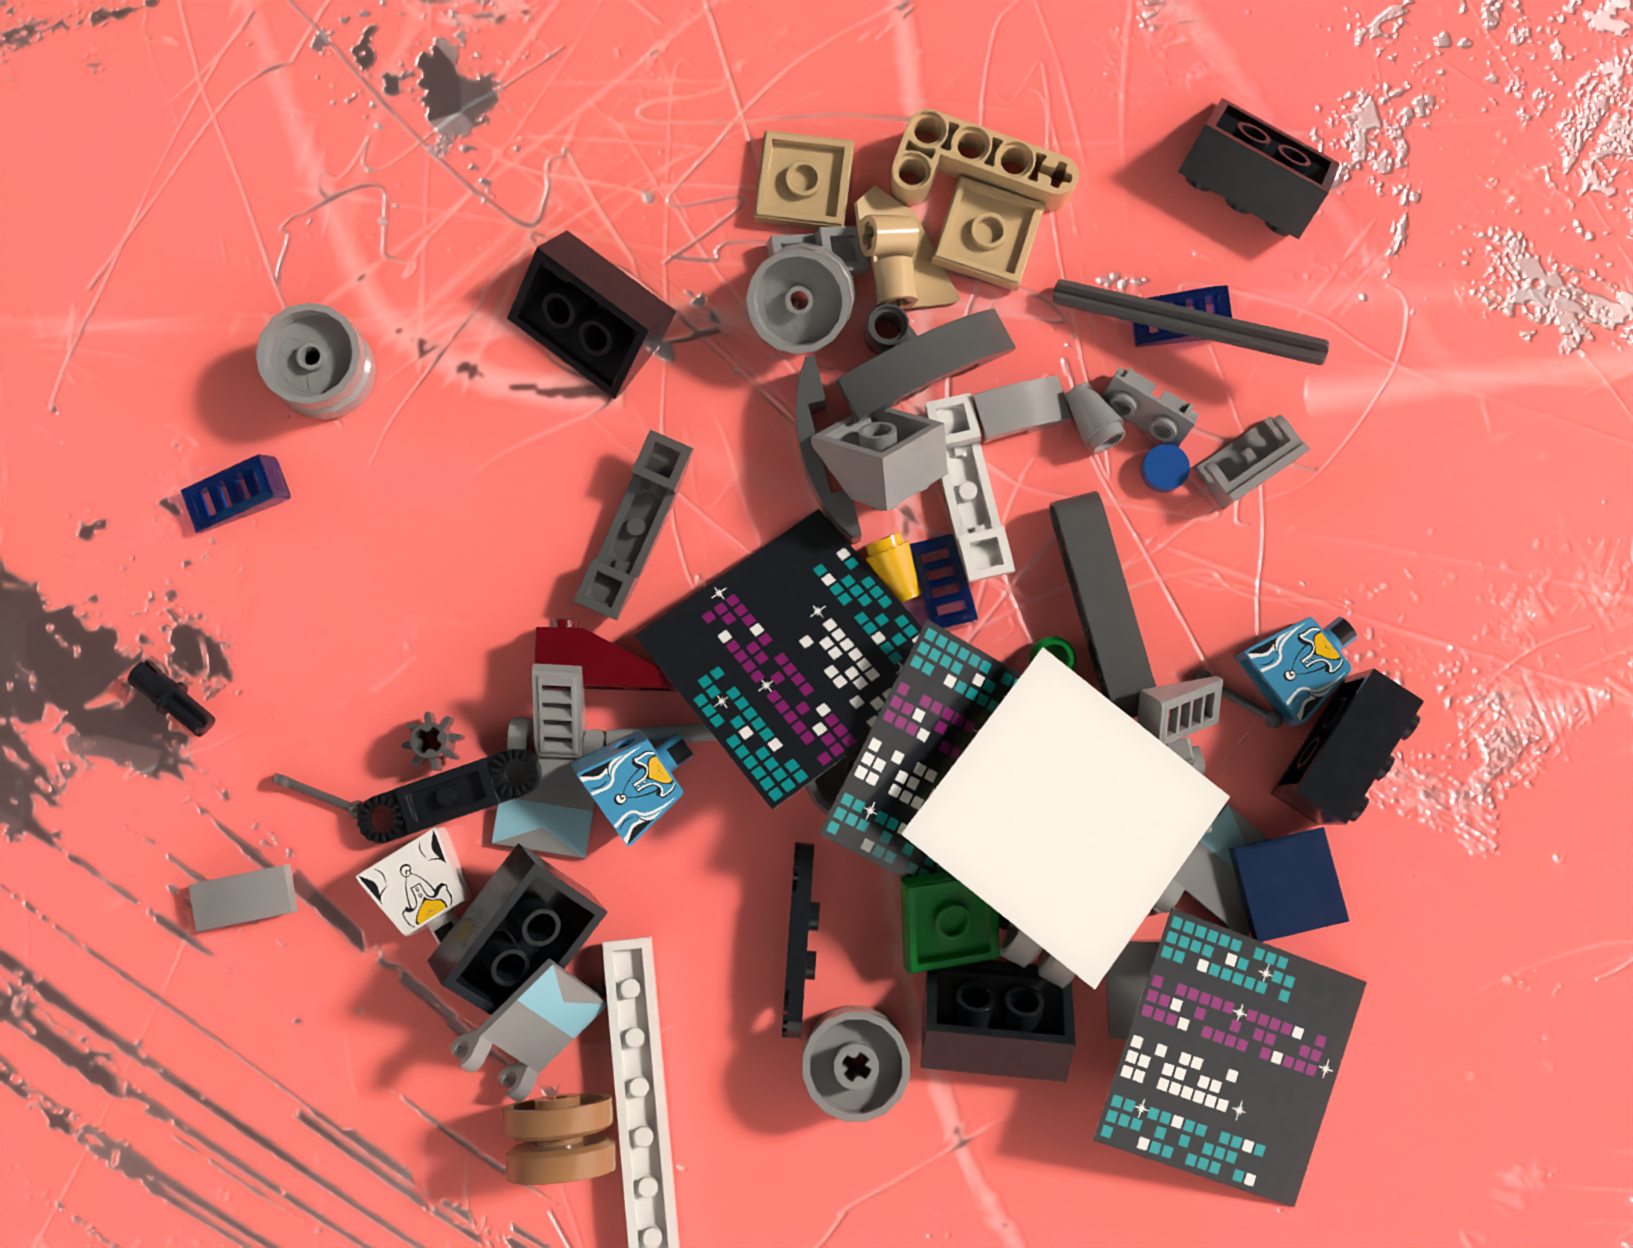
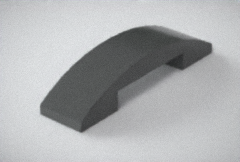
M995 308L984 310L953 320L909 339L839 377L836 380V384L856 421L860 422L897 405L907 395L973 365L976 369L1011 353L1016 349V346Z
M815 356L805 357L800 371L796 395V432L802 466L812 493L828 520L851 544L861 542L862 532L854 502L844 490L831 493L824 463L811 445V437L816 434L811 414L826 411V397Z
M650 429L631 471L634 475L600 551L596 559L592 558L573 602L618 621L665 526L686 474L694 448Z

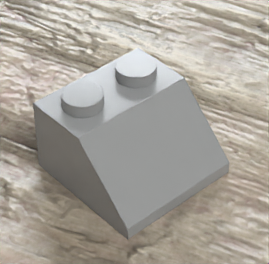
M888 408L860 422H857L852 414L811 437L812 447L850 499L870 505L875 510H892L902 501L917 492L926 490L930 484L948 474L944 423L893 408Z

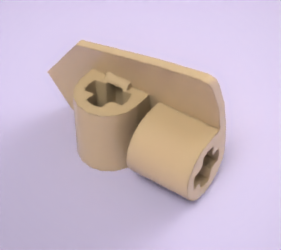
M876 185L854 203L860 248L864 256L871 257L877 306L893 304L901 309H918L953 305L960 300V296L945 269L931 264L935 249L915 211L903 205Z

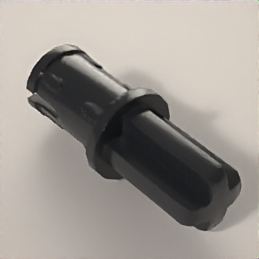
M147 659L144 663H138L128 675L127 682L149 698L156 705L155 709L159 714L165 715L169 713L198 737L204 736L214 726L216 722L215 717L187 694V685L182 682L176 683L154 665L151 660Z

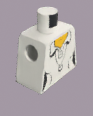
M445 827L431 829L355 876L361 886L405 936L414 935L428 927L438 945H440L458 921L453 911L472 899L471 891Z

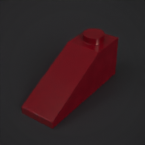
M551 619L549 627H536L534 664L582 666L584 689L678 692L660 668L585 628H578V621ZM546 685V688L571 689V687Z

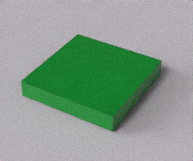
M948 871L900 878L903 967L908 974L1000 958L999 912Z

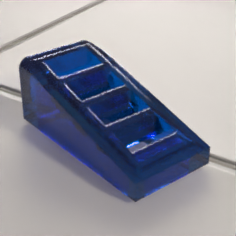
M1227 285L1205 287L1147 298L1182 307L1193 306V309L1207 312L1206 305H1211L1213 314L1232 318ZM1132 322L1135 348L1207 340L1157 328L1158 332L1150 333L1149 326Z
M257 454L180 490L196 533H204L291 499V494L279 461L274 456ZM244 479L250 495L248 499L245 497L240 480ZM226 486L232 503L231 507H228L221 487ZM208 492L216 511L213 515H210L203 494Z
M953 533L910 544L926 618L947 631L976 624L979 621ZM943 549L947 550L948 558L923 564L921 555ZM951 567L953 575L928 581L927 572ZM956 584V593L933 597L931 590ZM956 602L961 603L962 610L943 615L938 614L937 607Z

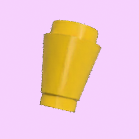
M900 531L865 546L869 557L866 558L867 562L875 574L901 603L921 594L918 588L909 540L904 542Z

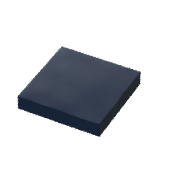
M1324 827L1228 848L1253 939L1264 942L1350 921Z

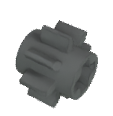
M427 711L424 714L425 723L420 725L407 723L406 726L412 731L410 741L402 743L401 746L402 748L411 749L417 754L412 761V765L420 767L427 759H430L432 769L434 771H442L443 759H460V756L454 749L456 742L464 740L465 735L453 733L450 730L454 723V718L446 716L441 720L440 724H436L434 713ZM429 732L438 734L437 740L442 744L439 750L428 749L430 743L425 738Z

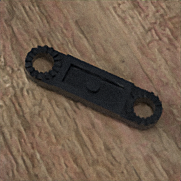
M509 749L372 796L365 800L364 804L359 808L360 810L356 817L358 818L357 827L360 828V833L367 840L375 843H385L531 793L538 786L542 776L540 762L528 750ZM513 759H520L522 762H525L524 764L528 767L527 771H529L528 779L519 787L509 784L504 774L506 765ZM380 805L391 808V812L394 813L393 817H395V820H393L394 825L386 832L377 830L372 823V814Z
M795 842L794 866L798 867H793L783 1008V1011H788V1014H783L782 1037L801 1039L805 980H815L817 951L807 950L808 932L818 931L820 902H811L814 843Z

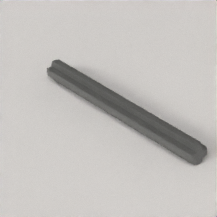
M1059 279L1053 291V302L1057 305L1320 366L1325 363L1330 348V342L1327 339L1069 280Z

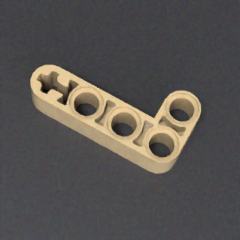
M924 109L912 115L907 124L892 165L890 192L894 199L905 206L919 205L926 200L936 174L940 172L957 179L960 175L1045 203V210L1056 211L1067 206L1072 199L1079 181V170L1072 159L1062 154L937 110ZM922 132H929L935 135L938 140L929 144L922 143L916 138V135ZM964 147H972L979 152L980 156L974 159L965 158L960 154L959 150ZM1014 162L1020 165L1023 172L1010 174L1004 170L1002 164ZM1033 170L1038 172L1036 181L1030 180ZM905 173H915L920 176L922 182L916 185H908L900 179V176ZM1052 179L1061 181L1059 188L1050 185Z

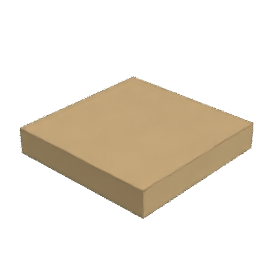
M764 130L753 215L754 222L818 230L820 227H844L855 140Z
M959 175L931 264L1017 292L1046 204Z

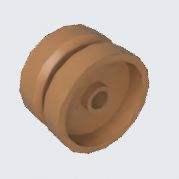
M601 1093L555 1094L515 1102L502 1108L504 1134L516 1141H525L515 1145L505 1154L507 1181L510 1183L521 1185L567 1183L586 1180L615 1171L617 1167L615 1141L604 1135L595 1134L608 1128L614 1121L611 1095Z

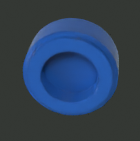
M1161 444L1154 447L1144 457L1141 464V476L1145 484L1152 490L1161 493H1168L1178 489L1186 481L1190 472V462L1185 452L1171 444Z

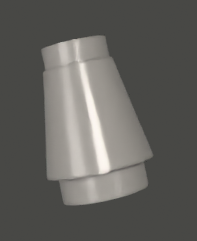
M1089 382L1080 383L1066 393L1065 399L1069 403L1068 406L1085 447H1091L1095 454L1102 453L1118 444L1126 436V432L1122 427L1124 420L1092 389Z

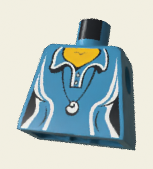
M1309 616L1237 653L1234 659L1272 707L1283 715V721L1287 726L1293 727L1306 722L1351 672L1352 667L1340 651L1357 639V633L1343 617H1337L1322 629L1315 619Z
M640 730L587 754L570 765L626 846L629 847L683 795V789L671 772L694 757L679 733H676L654 749Z

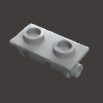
M1119 367L1101 397L1120 417L1151 434L1157 440L1179 447L1197 422L1196 419L1199 413L1192 410L1194 405L1188 404L1167 390H1164L1160 398L1153 396L1152 393L1157 386L1155 383L1136 373L1131 367L1128 371Z

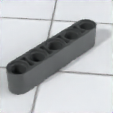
M1092 491L1050 502L1049 508L1052 525L1100 693L1131 718L1138 717L1140 690L1156 687L1102 499L1097 491Z

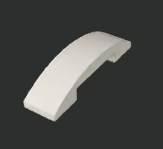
M971 393L925 402L926 417L943 422L945 426L948 474L940 478V483L968 583L1015 573L1005 527L1001 526L980 444L981 433Z

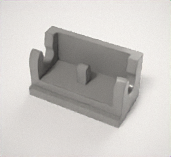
M1279 414L1275 418L1272 416L1268 417L1221 451L1194 468V471L1220 507L1225 510L1311 449L1306 442L1301 440L1290 423Z

